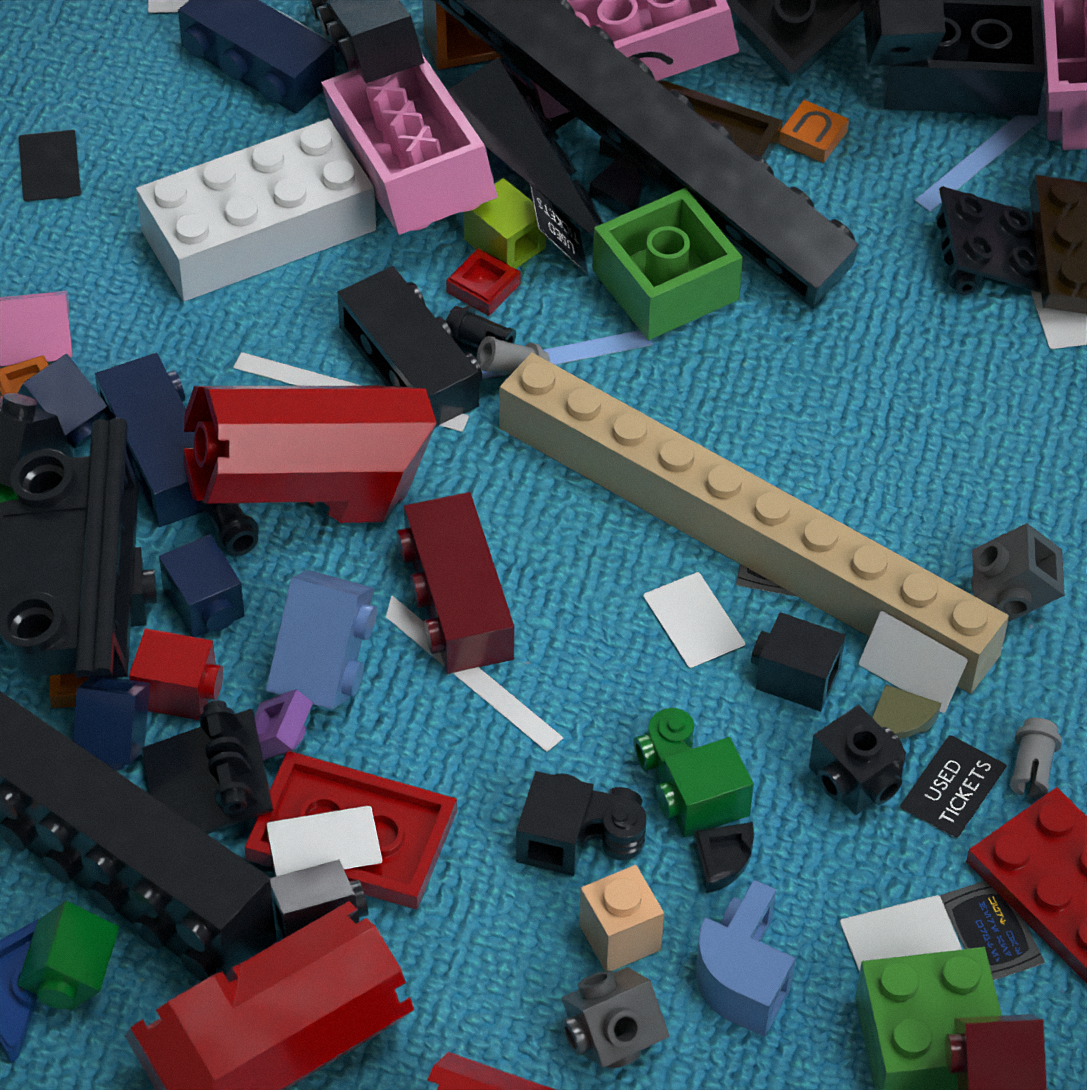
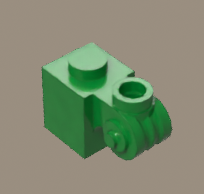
M666 708L655 713L650 719L648 732L633 739L635 754L643 771L654 769L660 780V784L656 785V794L664 816L667 819L675 818L684 838L694 835V831L715 828L749 817L754 783L731 738L727 737L693 748L695 726L693 718L682 709Z

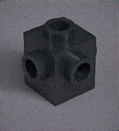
M858 704L813 735L809 768L818 776L820 785L828 796L836 801L841 800L857 815L873 803L876 805L884 804L898 792L902 785L901 778L906 751L898 736L891 729L881 727Z

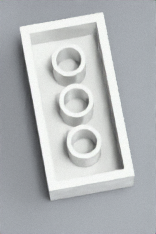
M329 118L136 188L141 231L183 302L376 231L374 186Z

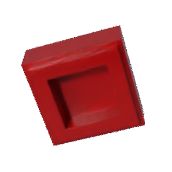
M477 248L446 280V293L490 316L521 284V272Z

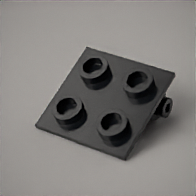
M941 186L939 192L942 206L936 216V223L941 230V247L944 251V261L950 265L948 268L950 273L948 276L949 285L958 294L969 295L975 292L979 282L984 277L1041 293L1035 237L1030 213L1014 206H1007L977 197L971 193H964Z
M221 700L211 701L203 707L204 712L199 718L201 727L142 747L150 795L206 834L274 811L254 712L252 709H248L236 714Z

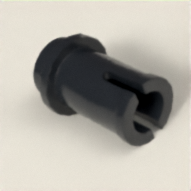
M469 305L464 308L455 306L446 319L453 339L458 346L465 344L478 350L481 342L487 336L513 344L516 339L515 329L504 327L476 315L475 308Z
M203 500L199 501V508L207 516L216 531L215 540L222 551L228 552L232 556H241L250 552L257 545L258 524L252 517L244 514L238 503H215L216 506L213 507L212 504L204 503Z

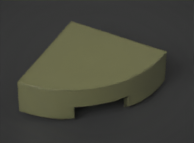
M885 685L872 718L881 727L891 729L899 739L928 731L939 716L941 703Z

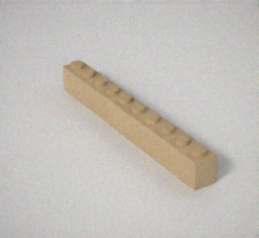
M531 352L499 387V429L726 557L760 574L870 637L881 611L911 626L968 659L957 687L972 694L1001 656L1009 615Z

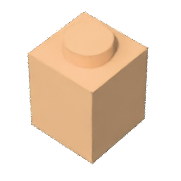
M637 865L581 887L579 926L605 971H614L661 950L664 911Z

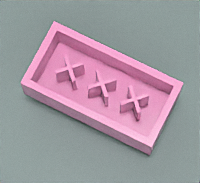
M424 56L425 63L369 83L364 82L357 69L321 82L334 127L373 184L375 198L398 235L424 229L432 222L459 212L474 210L480 204L498 198L484 143Z

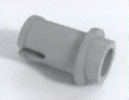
M491 336L483 339L477 352V361L482 371H492L508 376L516 370L531 352L549 362L550 357L539 344L530 342L525 346L498 340Z
M1029 718L1024 721L1023 726L1019 727L1015 733V742L1019 745L1013 777L1010 781V788L1015 793L1023 795L1025 783L1029 782L1030 775H1032L1028 797L1040 798L1048 793V781L1054 752L1061 748L1062 738L1058 734V726L1055 723L1043 718Z

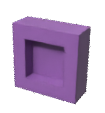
M297 689L261 702L254 717L263 760L293 751L305 735L306 727L304 723L313 702Z

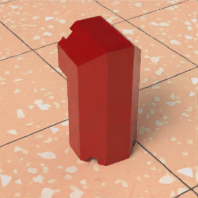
M194 386L184 415V432H195L194 448H184L183 464L192 499L197 501L203 500L207 504L309 502L315 505L316 502H323L330 507L328 515L340 523L384 522L391 514L397 502L400 504L407 496L437 421L426 388L393 386Z
M348 901L243 963L232 967L226 976L223 971L217 973L156 1009L160 1019L148 1026L143 1019L130 1027L125 1038L156 1090H286L404 1020L414 1011L411 997L400 1003L395 989L406 984L402 969L376 926L369 919L365 918L356 924L350 919L358 909Z

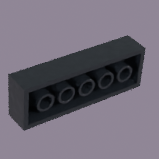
M0 691V835L10 846L18 851H24L27 848L42 859L47 870L59 881L69 883L72 880L86 890L90 899L101 911L110 916H115L118 913L134 925L137 933L149 945L156 949H161L164 946L180 957L184 967L200 981H204L222 971L226 976L232 967L257 955L277 941L269 876Z

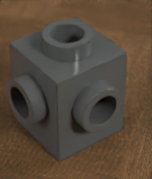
M1028 523L972 550L973 576L971 578V586L974 596L1009 615L1008 621L1025 616L1031 611L1065 596L1062 549Z
M628 967L615 973L603 971L592 974L578 983V990L561 997L568 1018L562 1020V1028L571 1049L576 1055L582 1054L602 1068H618L628 1065L641 1056V1050L670 1037L650 979Z

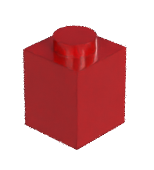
M145 628L129 673V680L150 683L148 711L199 720L204 712L203 707L208 703V700H217L223 682V666L216 665L213 640Z

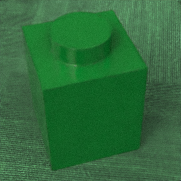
M64 901L37 921L17 985L37 994V998L47 1006L72 1011L101 991L119 926L68 901Z

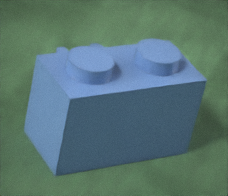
M306 570L291 577L266 691L282 695L297 689L310 699L313 704L329 709H334L347 701L349 696L354 697L359 690L364 673V663L357 661L362 639H369L377 616V607L370 605L374 588L311 570Z

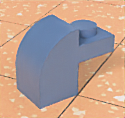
M753 880L743 900L736 897L731 900L721 924L706 917L704 918L699 934L696 978L703 998L716 1013L739 1026L765 1037L791 989L795 957L761 942L772 922L776 889Z

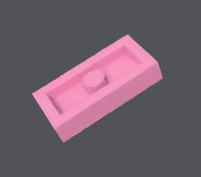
M67 291L0 297V366H10L41 355L45 356L47 362L56 361L66 353L70 358L72 357L68 316L70 310Z

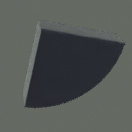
M623 154L619 155L589 183V195L621 215L639 208L642 183L638 169Z
M753 822L694 831L693 845L706 893L728 886L740 877L748 866L754 841Z

